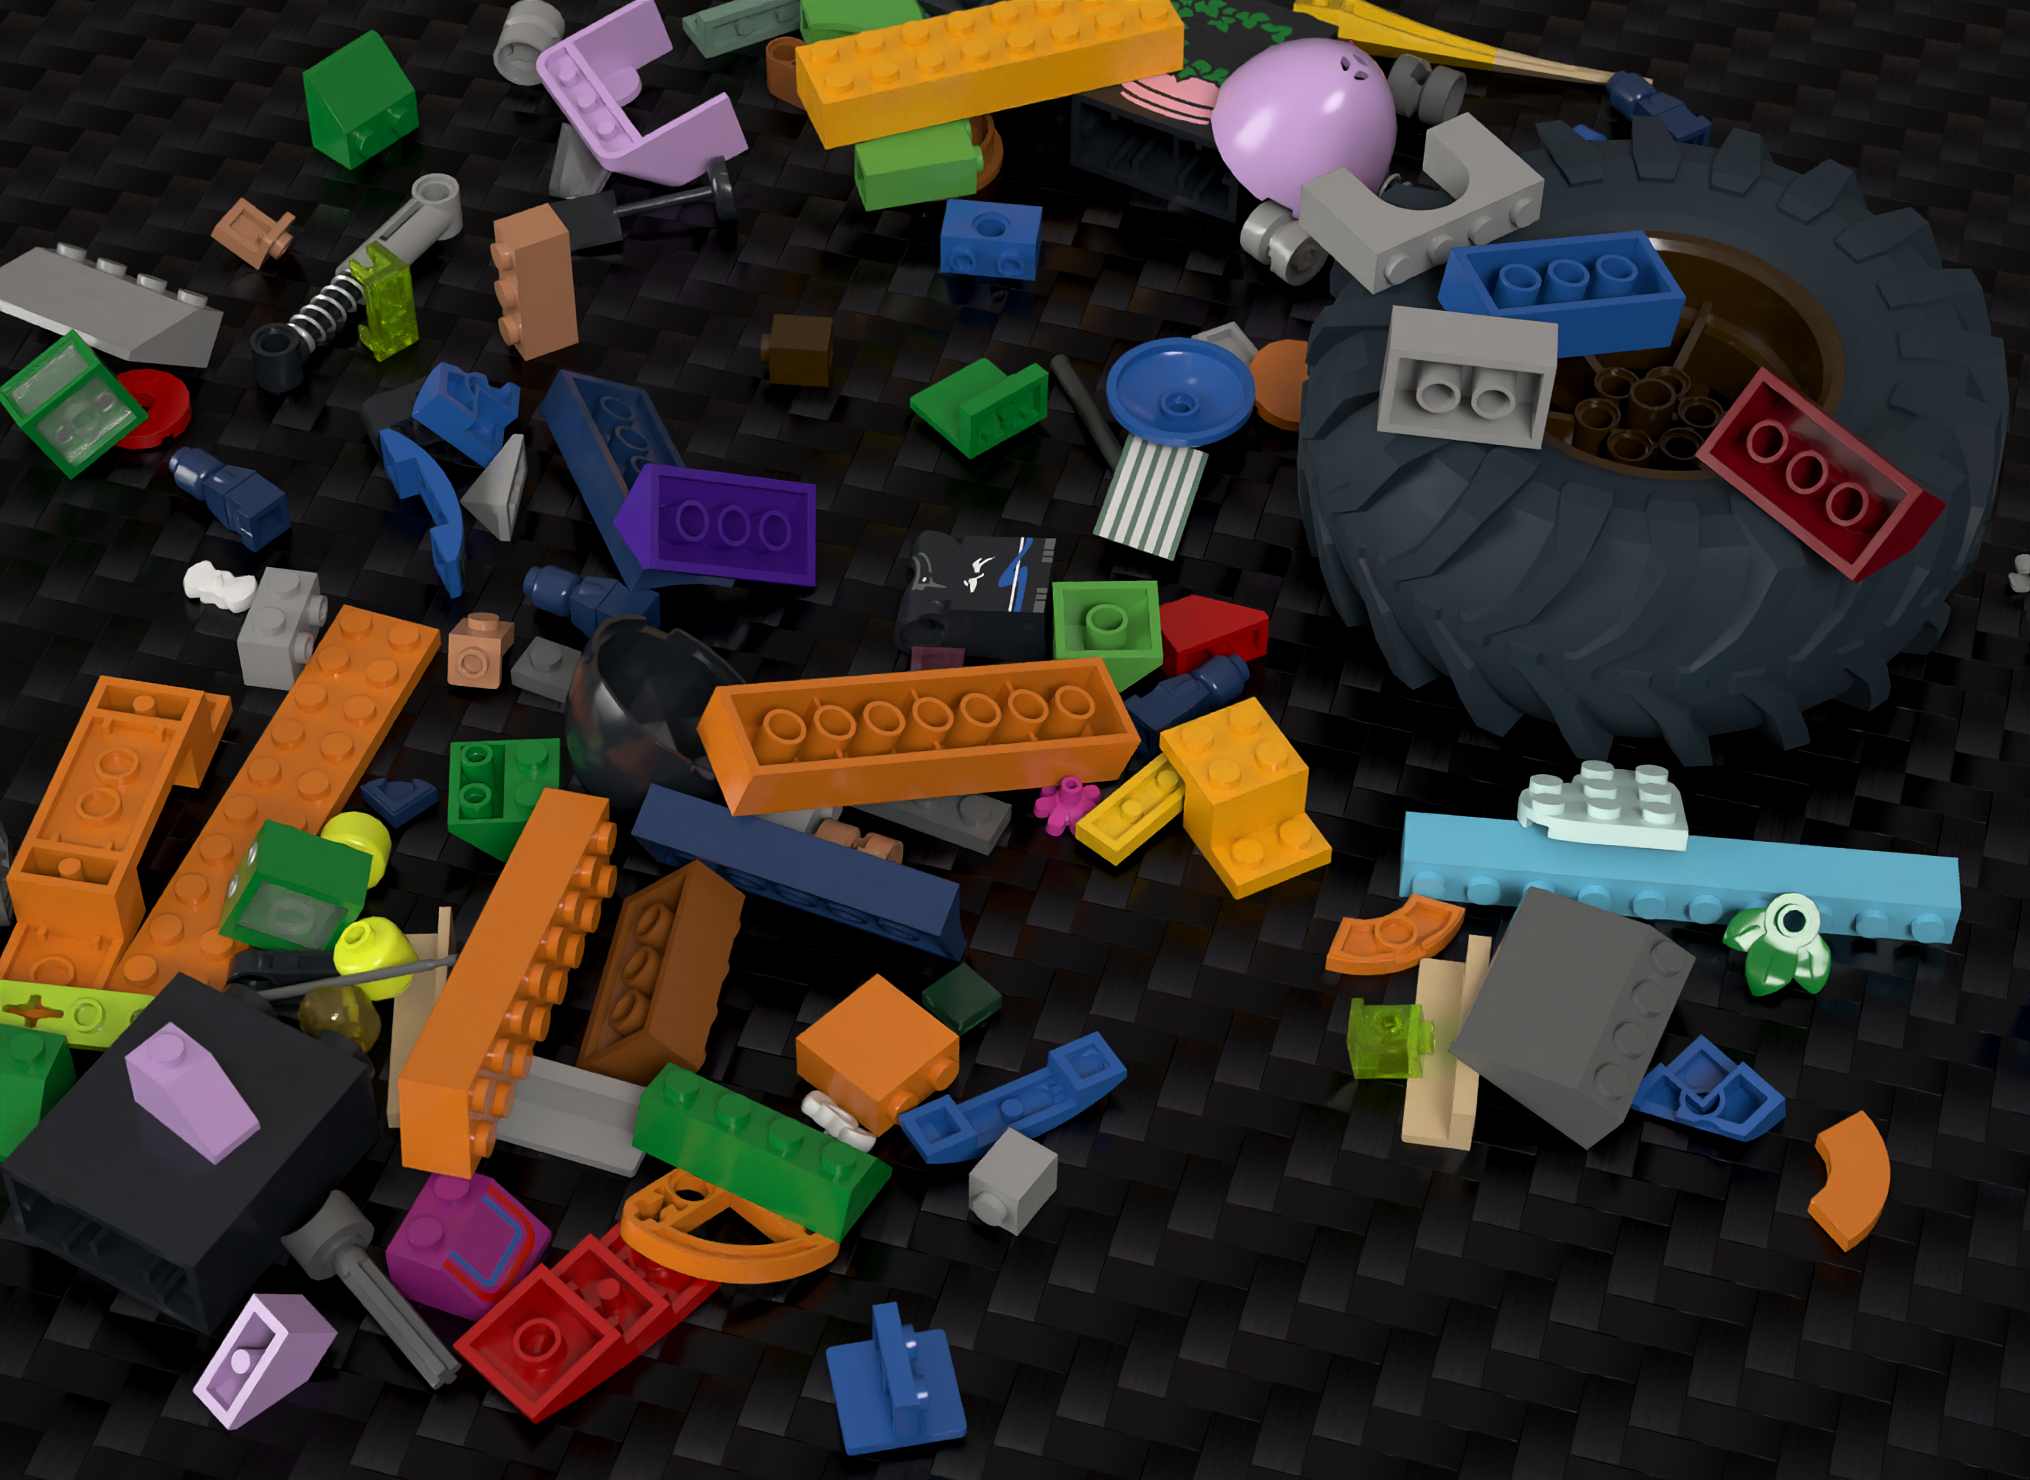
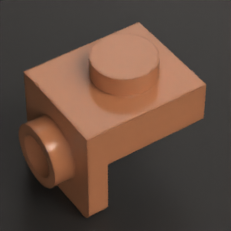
M241 197L215 226L211 236L259 270L270 256L278 260L287 250L294 238L288 232L296 217L287 211L276 223Z
M484 612L472 613L468 615V618H463L449 633L448 683L458 686L497 689L502 681V656L514 643L515 623L499 621L498 615Z

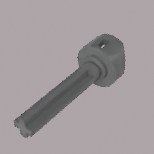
M340 1190L331 1191L322 1209L310 1222L298 1231L282 1236L281 1242L311 1279L323 1280L337 1274L433 1389L437 1390L444 1383L449 1385L458 1377L455 1372L462 1367L461 1363L366 1253L365 1250L374 1234L371 1222L366 1219L345 1192Z

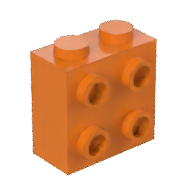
M877 973L796 1037L797 1073L820 1092L830 1097L835 1104L851 1114L870 1132L880 1137L894 1124H898L899 1115L917 1108L921 1102L936 1090L942 1091L954 1081L959 1072V1036Z

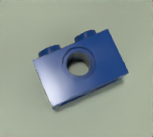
M948 198L941 231V272L1035 281L1042 244L1043 207Z

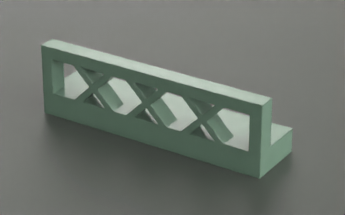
M735 0L682 18L683 30L704 57L708 59L800 29V0Z

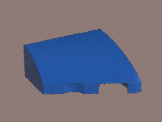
M441 362L432 370L423 384L416 399L412 417L486 469L503 448L504 428L518 417L520 388L511 382L505 384L501 389L489 386L487 377L484 374L477 372L466 373L457 366Z
M1702 1034L1667 1067L1660 1063L1642 1079L1630 1106L1633 1110L1743 1142L1758 1138L1786 1117L1785 1097L1744 1062L1737 1066Z

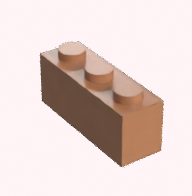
M548 203L494 221L496 242L491 244L490 249L494 263L499 270L500 280L495 281L494 287L497 298L503 307V317L498 319V324L505 343L508 346L514 344L525 361L579 343L570 239L567 228Z

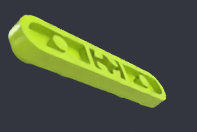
M0 979V1024L65 1035L69 1048L105 1052L152 1002L155 996ZM37 1000H41L43 1007L56 1014H62L63 1017L40 1018L36 1023V1027L32 1028V1023L21 1015L10 1013V1008L14 1007L16 1010L24 1011L25 1009L31 1010L36 1007Z

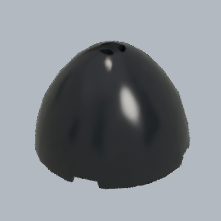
M617 615L605 619L590 636L579 656L566 696L565 732L571 766L578 781L588 795L608 798L609 811L632 818L638 817L651 783L718 804L725 797L696 728L716 687L748 683L726 660L687 632L676 627L671 632L666 633L646 626V616Z

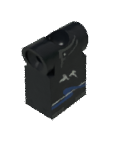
M929 530L920 532L913 538L906 571L908 587L900 600L893 634L896 647L902 652L913 656L934 655L948 648L952 654L1025 662L1047 661L1051 639L1052 582H1058L1056 538L964 536L958 542L950 535Z

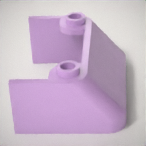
M635 0L546 49L536 61V70L543 85L600 165L606 170L666 186H680L708 171L707 164L711 158L724 155L725 161L748 149L730 99L725 92L644 137L640 135L621 109V107L633 101L641 91L642 83L636 70L673 50L654 0Z

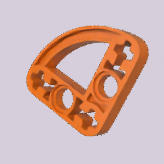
M679 1168L669 1172L626 1200L620 1225V1233L624 1241L654 1262L686 1275L724 1283L758 1284L802 1276L833 1261L838 1256L840 1243ZM680 1190H693L702 1194L704 1199L688 1201L680 1198L676 1192ZM728 1207H731L775 1243L765 1245L723 1244L697 1238L687 1233Z

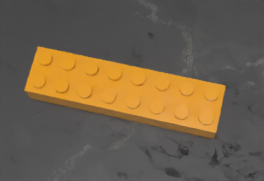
M1170 0L1000 1L992 5L965 11H954L942 16L919 21H908L896 26L867 30L855 35L832 40H821L813 44L795 47L797 93L825 150L1183 70L1184 23Z

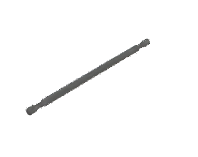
M453 954L437 960L416 961L259 991L257 993L267 1001L430 971L441 966L452 967L455 966L460 955Z

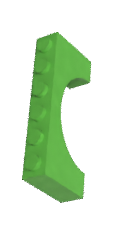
M800 0V31L805 45L821 40H832L855 35L867 30L896 26L908 21L925 19L924 9L920 6L918 0ZM969 118L855 144V182L865 210L872 211L976 194L977 174L983 173L984 162L980 146L972 145Z

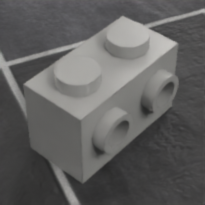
M266 567L237 639L245 685L290 691L306 664H309L314 642L320 627L326 621L328 600L326 596L320 593L317 573Z

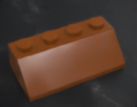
M696 859L624 899L575 1068L642 1087H648L669 1062L693 1073L698 1072L706 1058L705 1046L711 1024L718 1013L717 1001L722 982L729 972L730 964L728 960L734 938L741 927L739 918L746 895L700 860Z

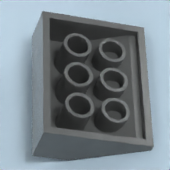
M1530 886L1525 891L1447 1052L1588 1150L1624 1122L1696 957L1650 925Z

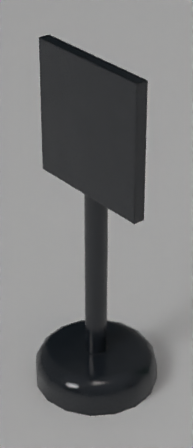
M724 155L715 156L708 161L707 170L711 186L617 206L614 190L549 204L569 231L571 251L623 240L619 218L714 197L716 210L722 221L738 220Z

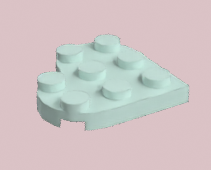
M1585 761L1582 763L1581 773L1574 776L1571 783H1563L1562 779L1552 775L1539 774L1531 776L1529 788L1523 790L1519 797L1517 819L1520 824L1527 828L1532 825L1533 821L1548 826V837L1552 839L1579 843L1686 851L1689 832L1680 791L1674 784L1667 781L1668 770L1660 766L1640 765L1636 767V771L1614 769L1612 764L1603 761Z

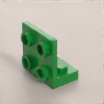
M982 358L910 398V408L971 460L1047 417L1048 372L1037 363H1034L1018 373L1007 376L988 359Z

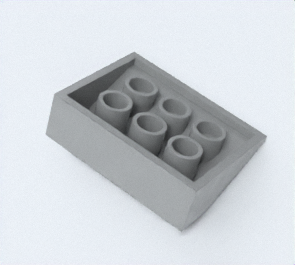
M62 242L58 243L57 249L35 247L0 267V311L63 336L74 328L89 346L127 361L207 368L224 312L206 306L208 297L185 289H179L178 294L165 290L167 286L165 280L139 273L136 279L125 274L127 266L105 258H98L97 263L85 259L86 250Z

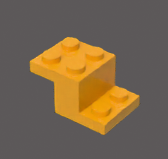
M1255 696L1160 732V749L1186 783L1183 827L1236 900L1331 863L1332 847L1305 813L1309 768Z

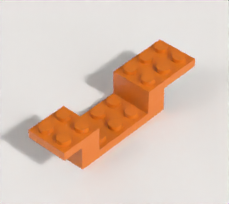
M100 676L6 877L17 923L0 958V979L107 990L114 972L134 940L146 912L136 869L172 786L200 788L233 712L230 696ZM37 1000L36 1007L31 1010L25 1009L24 1011L16 1010L14 1007L10 1008V1013H15L28 1019L32 1023V1028L36 1027V1023L40 1018L63 1017L62 1014H56L43 1007L41 1000Z

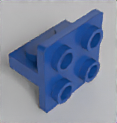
M897 1302L872 1305L873 1340L832 1346L826 1350V1360L845 1451L848 1455L871 1453L959 1438L966 1435L967 1423L944 1330L935 1329L914 1333L912 1324H901Z

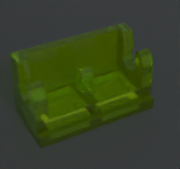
M375 240L365 246L366 254L373 262V266H361L359 261L351 258L349 259V267L352 276L363 284L369 330L368 327L359 325V338L373 351L374 358L381 362L418 341L419 337L410 266Z

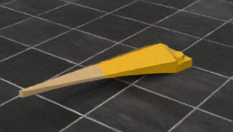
M1296 0L1293 7L1295 12H1304L1321 21L1339 26L1338 40L1345 42L1352 40L1356 47L1368 55L1399 58L1400 55L1406 53L1430 63L1606 86L1609 79L1615 74L1543 60L1492 47L1423 25L1363 0ZM1644 78L1652 85V79Z

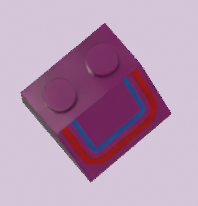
M432 1172L385 1251L390 1281L405 1298L478 1322L536 1268L552 1239V1234L542 1222L493 1178L474 1172L472 1179L469 1180Z

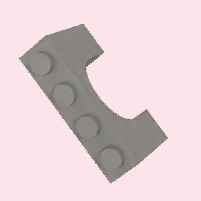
M1466 112L1427 129L1423 171L1456 200L1454 203L1433 210H1409L1396 207L1377 197L1343 166L1302 184L1298 225L1374 295L1393 285L1403 283L1407 279L1435 266L1448 262L1451 248L1487 245L1499 237L1539 220L1545 179L1469 112Z

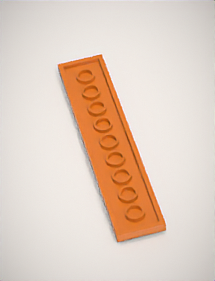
M343 605L313 653L309 664H306L122 957L107 991L145 994L156 997L179 971L220 992L226 988L230 959L241 951L259 949L258 947L218 934L229 880L266 819L290 825L298 830L320 837L328 821L340 814L441 645L439 629Z

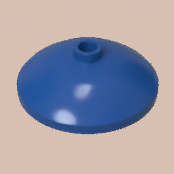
M1164 338L1134 347L1122 355L1113 365L1109 372L1106 386L1108 407L1115 419L1124 428L1146 441L1176 448L1208 445L1236 432L1250 417L1255 404L1256 392L1253 376L1240 358L1221 346L1192 338Z

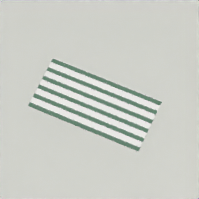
M1129 432L1093 534L1173 561L1209 454L1193 448H1176L1154 444Z

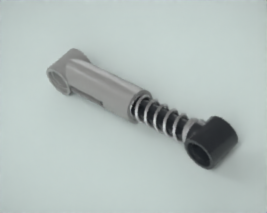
M438 173L425 175L416 180L412 186V198L336 269L331 285L325 286L321 290L320 295L314 296L310 301V305L303 306L300 310V315L293 316L287 324L271 323L261 326L254 331L250 338V347L255 377L260 387L271 392H286L299 386L305 377L304 363L310 358L311 352L315 350V341H324L326 339V331L334 332L336 330V321L345 322L346 312H355L357 310L356 303L363 305L371 304L437 240L452 238L463 228L460 190L459 184L454 178Z

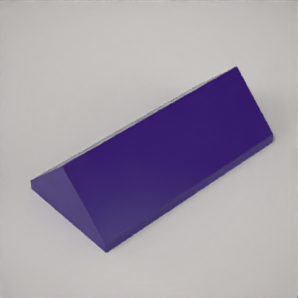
M650 463L643 466L613 521V524L644 570L815 587V484Z

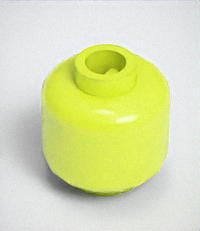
M352 811L340 813L331 818L323 828L320 837L346 844L351 848L373 855L367 890L375 887L385 874L392 843L388 830L380 820L366 813Z
M374 916L352 923L344 930L335 945L333 961L337 972L343 976L418 961V956L413 944L397 925L385 917ZM415 974L351 985V988L366 1000L368 998L372 1001L390 999L402 994L411 985Z

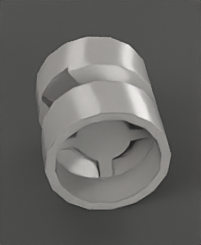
M522 0L511 7L493 54L494 64L500 74L509 81L519 85L531 86L542 82L536 70V61L542 52L559 43L563 38L565 23L560 12L552 5L541 0Z
M1269 199L1260 204L1246 220L1241 231V246L1259 262L1271 265L1270 270L1292 286L1302 285L1311 280L1320 271L1329 253L1298 225L1299 219L1292 217V209Z

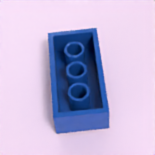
M1638 230L1451 248L1438 300L1444 310L1450 312L1558 324L1557 358L1670 347L1686 296L1645 232Z

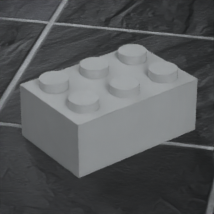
M1393 305L1380 384L1377 431L1541 450L1557 370L1558 324Z

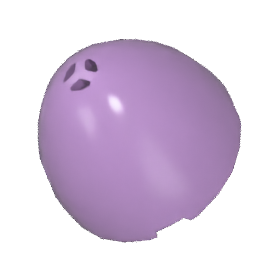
M1304 38L1284 41L1249 59L1221 85L1216 106L1211 113L1214 140L1228 168L1237 180L1256 198L1263 201L1269 197L1281 205L1292 209V217L1299 219L1302 184L1343 166L1375 195L1377 194L1391 163L1396 144L1397 121L1393 95L1384 73L1366 52L1345 41L1333 39Z

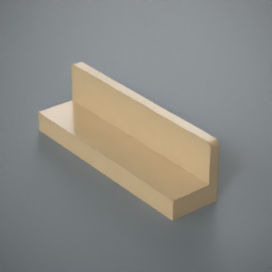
M439 907L438 933L404 934L415 947L418 961L442 959L457 952L451 907ZM441 966L430 971L415 973L411 985L402 994L394 997L387 1103L389 1128H400L398 1077L454 966Z
M1469 935L1465 963L1430 958L1420 960L1401 1139L1404 1142L1470 1150L1476 1116L1479 1073L1447 1051L1489 967L1492 937Z

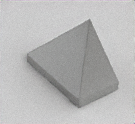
M512 435L459 501L500 541H511L527 475L524 435Z

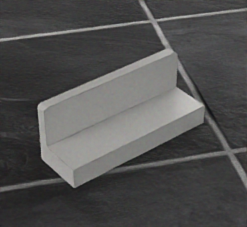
M533 1056L527 1078L525 1080L518 1079L515 1085V1098L509 1117H500L497 1123L496 1139L623 1176L633 1177L646 1154L632 1146L640 1097L646 1087Z

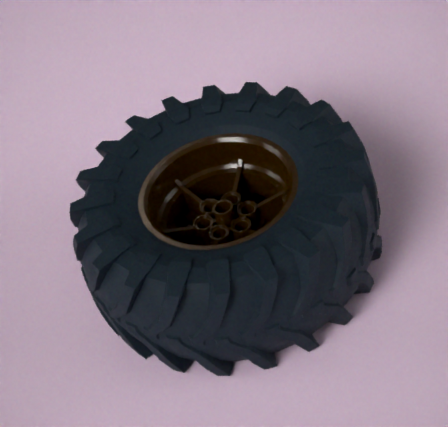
M1633 115L1630 140L1587 141L1562 120L1535 123L1544 148L1518 154V156L1545 179L1540 218L1526 227L1519 228L1491 241L1487 245L1643 230L1686 296L1670 347L1557 358V370L1541 450L1377 431L1380 384L1393 305L1445 311L1438 300V294L1447 262L1373 295L1335 259L1330 272V294L1336 298L1334 305L1324 307L1312 324L1305 363L1308 364L1307 375L1309 379L1302 383L1297 459L1298 497L1311 557H1319L1321 572L1331 599L1345 625L1353 627L1372 624L1376 641L1392 673L1412 690L1444 675L1450 677L1453 680L1459 698L1476 726L1500 737H1503L1525 714L1557 724L1573 753L1579 759L1607 762L1614 736L1664 739L1684 767L1713 766L1708 736L1753 728L1784 751L1809 744L1811 742L1801 712L1830 698L1870 712L1887 700L1891 683L1886 664L1899 652L1927 655L1947 627L1952 608L1944 600L1950 591L1970 574L1976 563L1985 531L1983 522L1990 519L1995 500L2006 439L2010 403L2004 342L2002 338L1991 336V326L1982 286L1972 269L1942 268V261L1930 224L1912 207L1876 216L1868 211L1866 201L1853 170L1831 159L1824 161L1802 175L1774 164L1761 134L1734 127L1720 149L1675 142L1661 117ZM1397 183L1379 197L1391 205L1409 210H1433L1448 206L1456 201L1443 188L1433 191ZM1763 366L1790 382L1948 505L1913 550L1859 583H1856L1696 457L1695 454Z

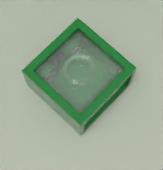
M74 328L0 387V402L19 427L71 480L150 417L124 383Z
M266 819L228 882L218 934L264 950L334 951L335 945L344 930L355 922L364 908L373 855L351 848L346 844L333 842L298 830L293 826Z

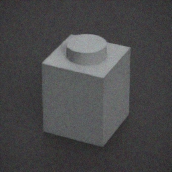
M1009 1127L969 1173V1209L974 1211L985 1223L991 1226H1000L1018 1236L1057 1189L1058 1154Z

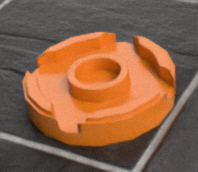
M1286 339L1269 343L1256 353L1248 368L1255 382L1254 405L1258 408L1257 414L1265 422L1282 430L1299 432L1302 383L1309 379L1307 375L1308 364L1305 363L1308 342Z

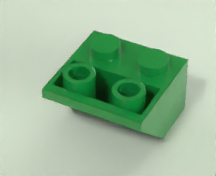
M560 738L451 742L448 832L506 864L544 788L564 790Z

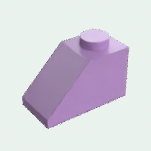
M169 1022L125 1056L135 1101L214 1165L260 1129L258 1119L212 1054L172 1022Z
M253 1294L196 1384L193 1392L228 1430H236L305 1383L338 1332L303 1295Z

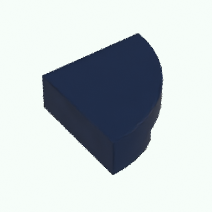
M387 777L379 778L361 786L362 799L395 829L437 803L438 794L437 788L433 785L415 778L412 779L413 782H387Z

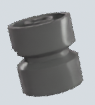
M1406 53L1400 55L1387 80L1393 95L1396 114L1411 118L1417 113L1420 122L1433 127L1455 118L1463 101L1466 89V75L1441 65L1431 70L1430 62Z

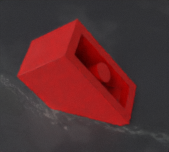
M1190 595L1159 606L1163 664L1159 667L1168 679L1185 673L1190 674L1192 670L1215 655L1227 657L1230 654H1236L1247 662L1263 656L1267 652L1269 617L1264 611L1197 595Z

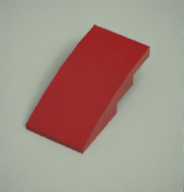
M620 1220L600 1240H597L590 1233L551 1270L541 1263L452 1346L463 1359L536 1424L582 1397L632 1362L684 1320L722 1285V1282L705 1280L674 1271L642 1255L629 1246L621 1237Z

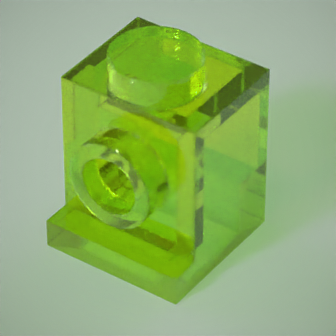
M1352 998L1347 1046L1355 1079L1423 1078L1425 1055H1433L1435 1050V1028L1433 1020H1424L1421 1005H1365L1363 998Z

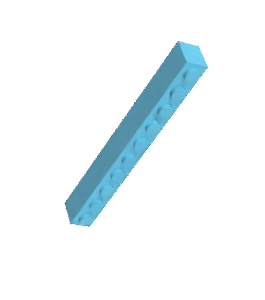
M1407 811L1405 815L1401 846L1399 897L1409 898L1413 893L1435 900L1518 907L1525 891L1530 886L1620 916L1728 925L1739 912L1749 908H1766L1776 896L1794 892L1807 896L1817 906L1821 918L1818 934L1829 933L1863 936L1866 938H1888L1951 944L1961 912L1958 858L1688 835L1686 851L1552 839L1548 837L1549 827L1532 822L1531 826L1525 828L1519 821ZM1797 910L1787 912L1783 918L1784 927L1787 930L1794 931L1799 929L1802 924L1801 914Z

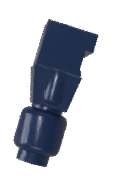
M1619 71L1609 79L1606 85L1609 101L1627 120L1632 121L1633 115L1661 117L1675 142L1708 147L1712 123L1703 115L1696 117L1686 108L1685 102L1663 92L1658 93L1655 87L1637 73Z
M183 447L172 456L169 468L174 474L176 484L196 499L207 501V507L228 530L241 534L243 545L256 553L291 527L289 512L287 511L286 493L260 476L257 471L232 465L226 466L224 462L202 448L191 449Z
M553 564L543 568L534 566L525 577L523 593L531 597L534 606L562 618L571 616V623L588 638L605 619L617 615L646 616V626L658 630L661 629L660 593L646 589L630 593L628 588L620 583L619 580L586 576L583 580L577 573Z
M1230 654L1227 657L1215 655L1192 670L1190 674L1185 673L1158 682L1155 690L1144 697L1139 698L1135 694L1123 703L1141 739L1136 750L1151 762L1162 753L1159 747L1160 732L1209 714V710L1216 711L1241 695L1245 686L1244 683L1250 679V671L1245 661L1236 654Z

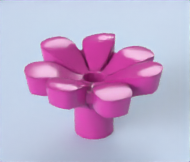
M1068 776L1062 780L1061 787H1042L1039 795L1040 798L1036 800L1033 812L1039 818L1049 817L1045 829L1048 834L1060 836L1064 832L1065 827L1069 826L1070 832L1075 836L1076 823L1098 806L1097 803L1101 801V793L1097 786L1087 785L1082 788V782L1079 778Z

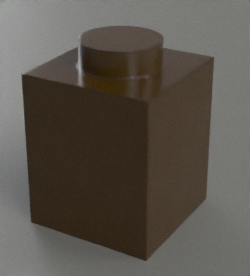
M774 314L771 334L763 333L761 342V363H769L770 383L829 387L834 356L833 318Z

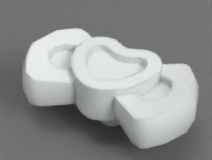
M203 561L190 567L183 581L185 593L189 598L200 597L203 603H214L221 609L229 608L233 613H240L249 609L258 589V583L254 576L248 575L234 578L228 571L215 570L209 561Z
M816 1090L807 1094L802 1100L801 1110L825 1128L824 1134L835 1137L839 1141L847 1143L865 1153L873 1148L876 1142V1135L858 1127L857 1120L851 1114L838 1107L826 1094Z

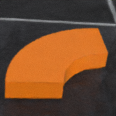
M1412 893L1403 907L1389 915L1367 920L1343 917L1327 955L1325 969L1352 975H1381L1419 965L1421 959L1434 957L1452 941L1464 921L1466 908Z
M1863 1110L1818 1134L1815 1144L1817 1151L1826 1163L1828 1181L1826 1186L1811 1199L1808 1213L1845 1252L1860 1243L1874 1228L1882 1213L1890 1184V1163L1884 1141L1871 1119Z

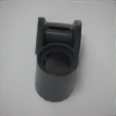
M428 376L391 391L375 394L361 405L359 418L380 456L383 457L379 431L387 428L404 435L420 447L445 441L412 417L416 399Z

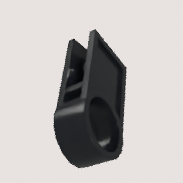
M252 949L241 951L230 959L226 986L236 983L259 992L341 975L337 972L333 961L334 951ZM256 975L269 980L254 981L243 976ZM344 987L268 1002L271 1006L342 1007L341 989L344 990Z

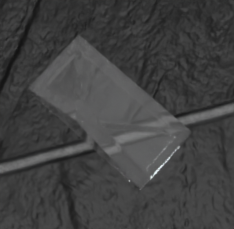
M562 123L549 184V195L573 199L600 193L612 171L606 170L600 165L572 125Z

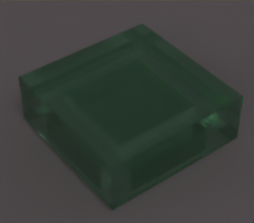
M962 963L922 991V1004L960 1037L1002 1007V995L966 963Z

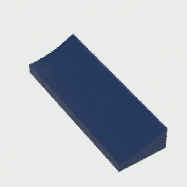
M560 369L539 409L629 592L634 593L646 589L682 584H707L732 588L736 579L652 571L642 568L613 524V521L645 464L653 463L684 468L686 466L645 389Z
M651 783L631 835L658 863L680 869L698 859L736 889L960 963L967 941L963 935L960 921L959 883L751 815L732 817L727 807Z

